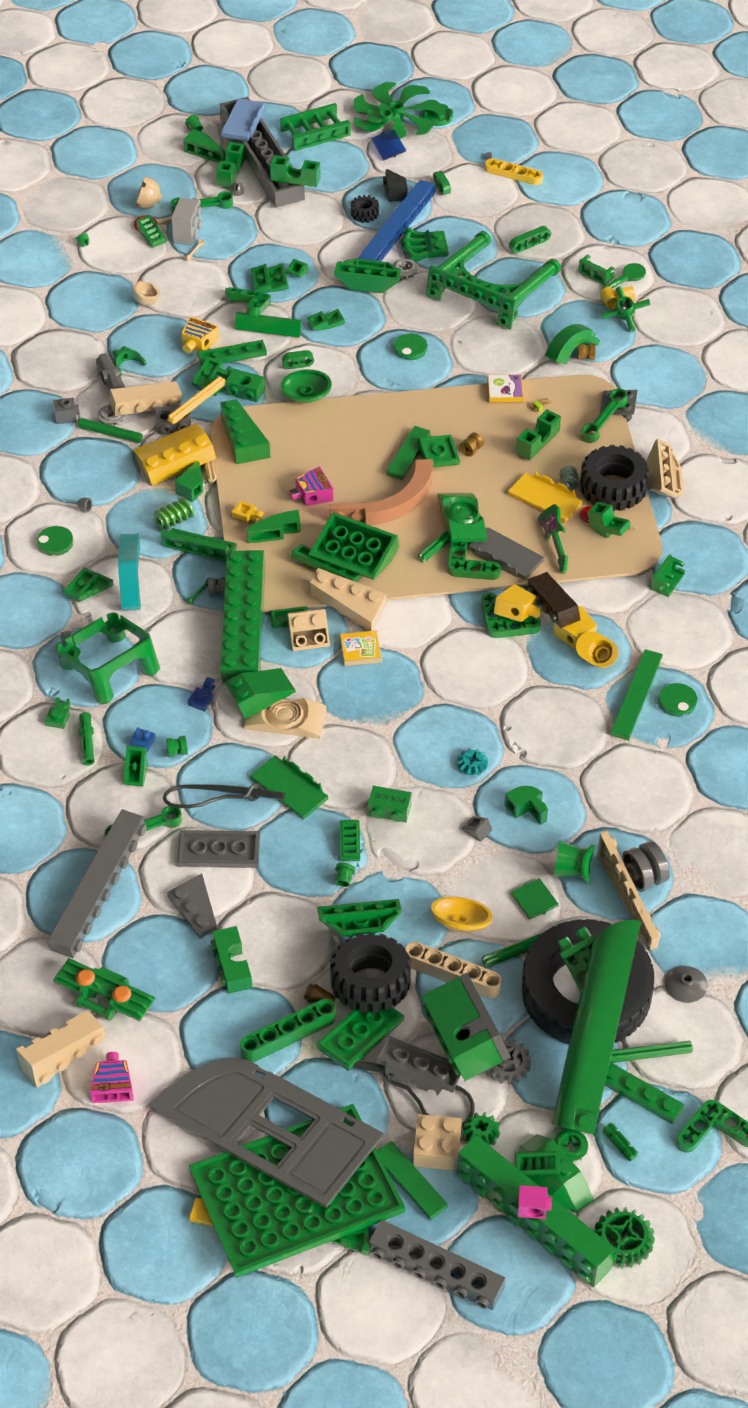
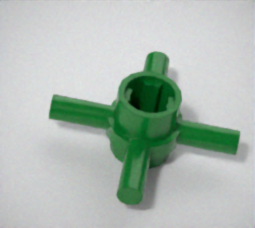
M619 286L616 288L619 298L616 309L603 312L601 316L602 319L618 315L622 320H626L629 331L634 332L636 328L632 317L636 309L651 305L650 300L646 299L634 303L630 297L624 295L622 287Z

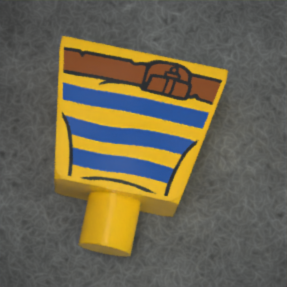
M191 316L181 333L184 352L191 353L192 350L198 352L207 350L219 339L218 326Z

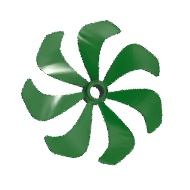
M384 82L373 89L372 94L376 100L390 106L394 114V119L392 120L394 124L391 131L379 134L380 138L387 141L402 139L407 135L401 121L404 116L417 125L418 131L416 135H425L434 126L432 120L405 113V110H428L434 112L437 116H440L444 111L443 106L437 100H427L404 108V104L412 97L420 94H430L429 89L425 86H406L401 92L399 101H393L389 95V91L396 86L394 82ZM364 94L354 98V110L357 113L367 115V110H379L378 105H372L365 101ZM354 117V125L367 132L377 131L386 124L384 122L370 123L367 120Z

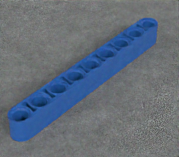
M419 180L362 251L358 259L382 261L404 234V230L412 224L434 196L436 185Z

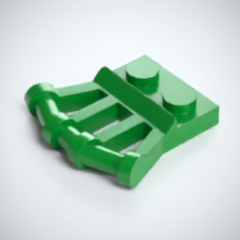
M410 227L404 230L401 244L403 252L409 256L410 260L418 262L426 258L449 255L444 231L429 232L428 229L425 232L414 231Z

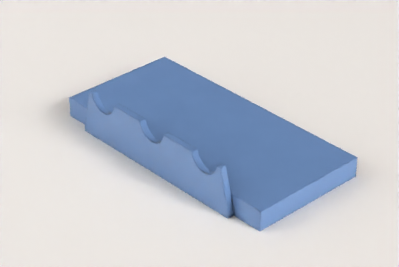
M238 98L221 132V137L248 141L252 137L264 112L265 103Z

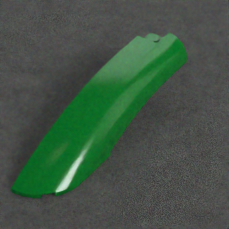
M624 920L608 926L598 935L591 947L552 1125L595 1134L641 921Z

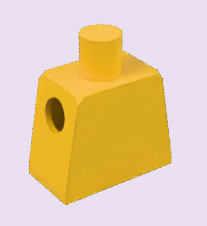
M513 584L496 597L494 614L522 622L529 616L539 618L542 608L536 606V595Z
M582 606L578 607L580 621L562 628L554 623L553 635L576 649L577 640L582 634L592 631L596 632L597 630L596 623Z

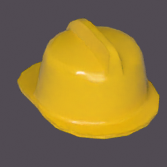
M586 632L577 640L576 650L578 655L596 667L607 668L618 657L617 645L597 632Z

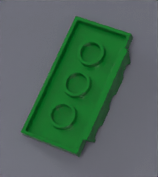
M276 755L250 775L251 780L259 783L264 790L285 792V800H277L303 820L328 800V795L323 792L321 783L318 784L307 772H302L300 767L294 762H289L286 756L283 757V760Z

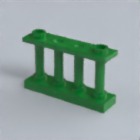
M333 103L280 118V131H290L292 134V148L294 151L351 136V123L349 120L340 122L337 118V104ZM331 119L334 124L326 126L324 121ZM318 123L320 128L312 129L310 124ZM304 127L306 132L298 133L296 128Z

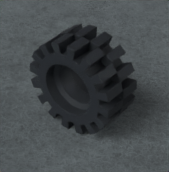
M359 195L358 198L355 197L351 201V217L354 220L356 219L357 222L361 220V223H364V221L369 223V220L374 221V219L378 218L379 203L377 199L375 200V197L371 198V195H368V197L363 195L361 197Z

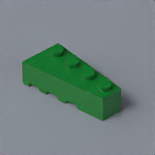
M234 399L220 402L221 419L236 464L271 458L270 442L239 401Z

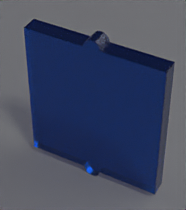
M394 129L386 133L382 132L381 135L371 139L383 161L392 157L395 158L397 155L406 152Z

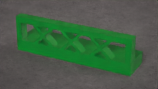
M171 528L170 531L163 529L160 534L164 547L227 562V551H235L237 548V543L175 528Z

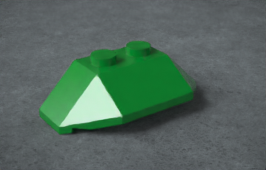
M355 258L337 262L334 275L350 290L383 293L399 282L401 269L396 268L389 262Z
M399 899L317 907L319 921L341 937H354L362 933L368 935V933L384 932L402 912Z
M536 1134L520 1145L519 1153L560 1151L561 1174L528 1178L539 1187H548L547 1193L566 1209L577 1213L594 1201V1197L582 1172L553 1139ZM549 1157L550 1169H554V1157ZM541 1158V1170H545V1158ZM524 1159V1170H528L527 1159ZM532 1159V1170H536V1159Z

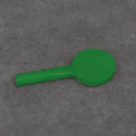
M639 263L627 264L623 269V275L603 286L602 290L606 287L613 289L626 280L638 281L643 279L646 275L645 267Z

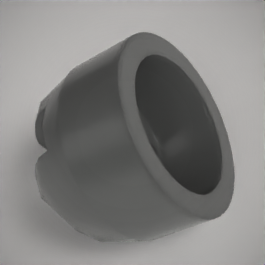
M235 182L232 184V195L241 196L244 193L241 183L237 184Z
M86 497L79 499L77 502L79 510L90 512L92 509V499Z

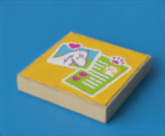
M377 630L340 634L344 666L382 663Z

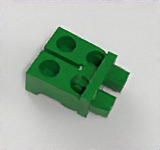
M586 927L575 932L580 943L573 946L568 937L558 941L562 951L560 954L580 993L591 947L596 940L595 936L591 935Z

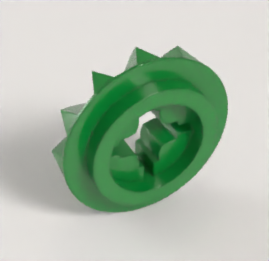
M566 1129L560 1131L555 1136L554 1142L572 1162L576 1160L581 1161L587 1155L588 1141L581 1132ZM569 1140L571 1141L572 1146H576L573 1148L572 1152H570L569 1148L566 1147L569 1143Z

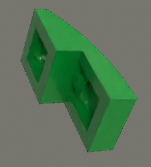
M339 309L325 315L320 311L307 317L313 330H326L345 324Z

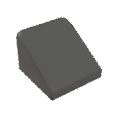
M473 816L462 827L464 832L478 841H482L493 830L488 818Z

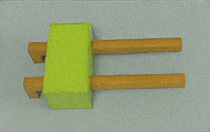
M548 398L540 402L536 400L533 402L531 409L534 407V411L536 412L537 410L539 412L543 410V406L552 401L542 405L541 403L548 400Z

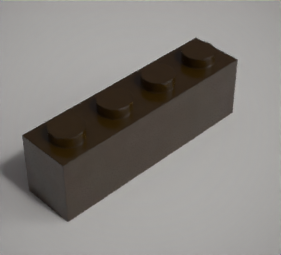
M548 572L527 579V591L536 595V604L542 607L544 613L550 616L553 623L562 628L581 620L578 604Z

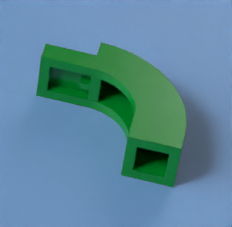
M572 324L562 329L553 338L545 356L567 365L571 353L579 344L585 342L596 343L598 346L600 339L595 337L596 334L593 333L592 329L582 324Z

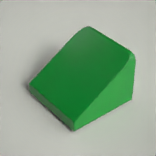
M293 258L286 273L301 278L309 271L308 264Z

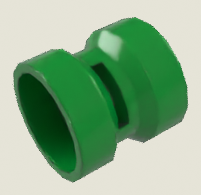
M185 735L179 736L178 739L166 738L169 758L175 757L176 754L188 755Z

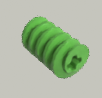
M180 498L179 501H174L166 507H161L160 510H155L154 520L158 528L163 531V526L166 529H170L169 523L172 526H176L175 520L181 524L182 517L187 521L189 519L188 514L192 518L195 517L191 504L186 499Z

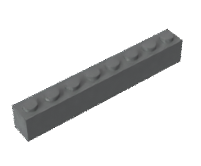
M121 809L48 939L51 951L74 958L75 954L81 950L83 940L86 935L90 934L95 918L100 916L102 905L108 901L113 885L118 883L122 869H125L128 865L129 856L135 852L140 836H144L146 832L143 816Z

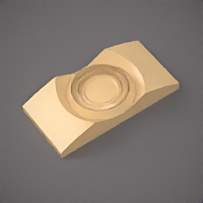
M306 698L296 700L282 699L247 718L244 729L320 739L327 706Z

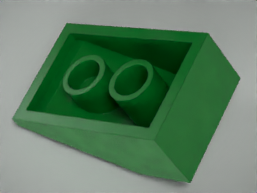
M282 668L241 673L225 682L245 719L296 692Z

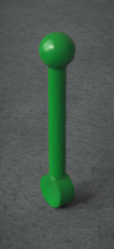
M209 578L206 579L204 585L191 598H187V604H193L194 599L208 586Z

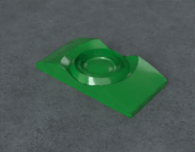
M438 493L437 498L450 541L486 542L484 518L480 515L476 496L473 493Z

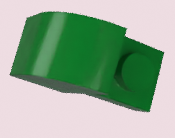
M596 502L587 512L593 529L605 538H609L611 534L622 536L631 526L630 520L615 517L613 507L610 504Z
M519 786L505 793V806L515 818L530 812L540 825L547 822L548 807L542 802V791L533 786Z

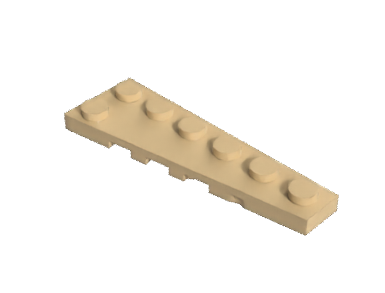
M608 831L601 832L597 857L631 918L641 921L639 932L649 950L658 948L660 932L654 926L650 914L646 910L616 849L617 842L615 838L610 837Z

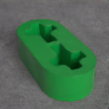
M443 171L433 172L434 183L441 195L450 194L451 186Z
M309 350L285 353L282 356L283 366L286 369L309 367L314 363L313 353Z

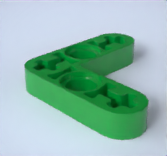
M234 287L225 288V298L247 303L246 314L251 316L261 315L271 303V295L267 293Z
M451 542L448 573L451 576L496 580L501 576V566L497 562L466 560L468 542H461V546H457L458 542ZM459 552V553H461V554H463V555L460 556V557H457V556H454L453 554ZM472 567H476V568H478L479 570L474 572V571H471L470 569H471Z
M487 592L481 596V608L487 633L490 637L503 638L530 635L540 631V618L529 616L524 621L519 622L509 618L503 619L500 615L489 617V613H494L497 595ZM517 625L519 628L511 629L509 626Z
M707 1100L678 1134L677 1147L682 1152H692L714 1126L741 1145L748 1147V1139L745 1138V1134L748 1135V1121L720 1102ZM714 1108L716 1112H712L709 1115V1118H707L706 1116L708 1114V1110H712ZM732 1119L736 1122V1126L728 1127L724 1121ZM695 1122H702L706 1128L704 1130H697L693 1124ZM690 1134L693 1135L691 1142L683 1143V1140H687Z

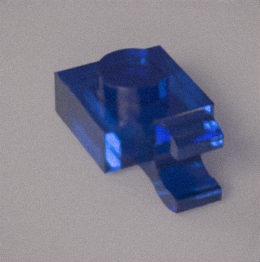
M207 677L202 689L196 687L188 699V705L205 712L214 699L212 692L215 689V685H213L215 679Z

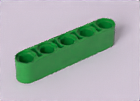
M322 999L243 1037L240 1041L242 1059L256 1062L332 1025L335 1021L334 1002L329 999Z

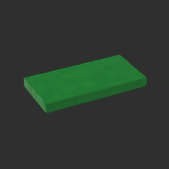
M393 1007L386 1011L379 1010V1013H373L372 1011L362 1013L359 1009L353 1010L316 1043V1049L347 1071H350L355 1062L362 1060L404 1021L405 1015Z

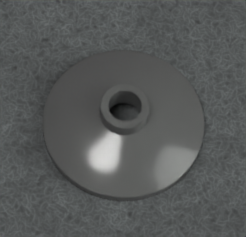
M679 966L668 973L665 986L669 995L675 1000L683 1003H693L704 997L707 992L708 983L700 970L691 966Z

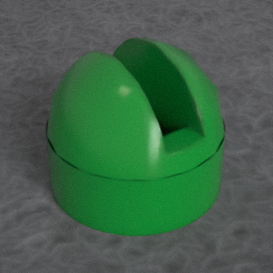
M87 233L76 237V241L80 246L85 247V245H89L90 239Z

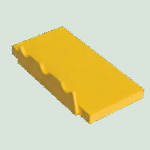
M537 471L534 473V476L525 473L508 490V495L542 512L553 504L558 505L561 512L560 521L563 523L582 505V500L576 498L575 490L570 491L567 486L559 482L556 484L551 478L545 475L540 476Z

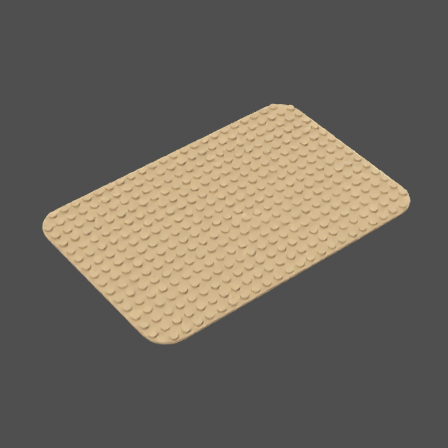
M568 375L522 380L523 402L489 403L488 383L326 398L311 403L284 402L242 406L270 442L271 458L236 464L221 415L213 422L211 440L216 456L214 464L224 540L237 543L235 551L264 550L265 587L263 612L303 606L307 608L327 607L328 605L310 594V582L317 570L291 558V552L300 544L309 548L313 547L329 519V504L375 502L389 498L404 489L414 475L415 461L403 480L386 475V471L413 427L417 426L430 430V436L452 435L460 464L433 467V479L430 490L425 499L414 510L393 521L370 525L398 535L399 549L392 562L375 580L362 576L356 583L386 593V600L503 589L509 588L513 584L523 587L528 586L527 579L548 572L557 583L644 574L656 566L662 556V541L647 491L642 501L637 505L635 504L634 507L630 509L627 507L622 511L615 509V517L630 520V524L637 527V530L628 528L622 536L611 534L609 538H605L599 535L591 525L584 524L579 518L580 511L583 508L593 506L584 497L580 489L581 467L585 457L589 453L591 454L593 450H598L601 446L609 447V445L618 447L622 445L627 449L632 448L636 453L626 418L622 415L610 416L599 430L600 438L596 442L588 443L583 440L582 427L587 423H593L600 414L603 391L614 390L615 387L605 379L594 375ZM548 398V400L541 403L542 405L549 401H552L551 403L543 406V410L539 412L537 410L535 412L534 407L533 409H531L533 402L536 400L540 402ZM546 409L560 415V432L531 460L516 454L517 437L525 429L534 431L537 418ZM590 431V432H588V433H586V434H593V433H595V432H594V431ZM475 432L483 438L484 445L473 456H466L460 449V443L467 439L471 433ZM421 452L415 460H423ZM320 466L333 487L334 501L306 506L301 498L291 500L289 490L296 488V477ZM565 466H574L577 469V477L579 479V486L575 489L576 498L582 500V505L565 523L561 522L565 528V533L558 532L564 553L568 556L567 572L562 574L559 572L557 561L559 558L552 535L549 540L546 539L544 528L538 522V517L542 511L508 495V490L525 473L534 476L536 471L540 476L545 475L551 478L556 484L558 482L561 483L560 470ZM616 475L604 476L605 478L610 480L625 479L623 477ZM473 493L478 499L479 512L484 518L485 528L489 527L544 557V561L526 580L515 577L502 569L501 576L496 580L453 577L448 573L451 541H449L430 559L422 562L418 559V554L447 529L437 494ZM240 501L255 505L256 510L264 512L263 519L282 512L299 510L301 532L284 534V540L248 544L247 528L255 523L251 519L245 522L233 518L231 512ZM468 542L466 560L486 561L469 550V545L472 542ZM457 552V553H454L453 555H454V556H457V557H460V556H462L463 554ZM472 567L470 570L475 572L479 569L476 567Z

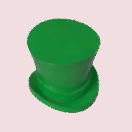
M559 840L554 877L578 876L583 878L585 884H589L590 866L595 844H591L589 848H580Z

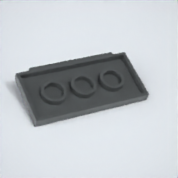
M489 527L486 528V542H472L469 545V550L486 561L497 562L502 570L524 580L544 561L543 556Z
M388 1036L376 1060V1063L386 1066L385 1075L392 1073L396 1076L397 1080L405 1083L414 1082L417 1088L425 1091L434 1090L437 1096L442 1089L453 1093L461 1074L456 1075L448 1059L391 1036Z

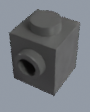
M74 398L53 400L56 424L77 422L76 415H79L78 404L74 403Z

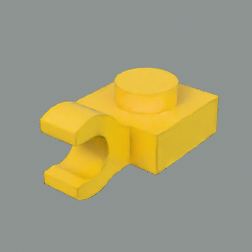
M240 501L231 512L233 518L245 522L251 519L254 523L263 520L262 516L264 515V512L256 510L255 505Z

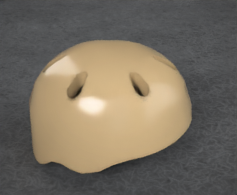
M138 281L134 285L133 296L138 303L152 305L157 302L160 291L154 284Z

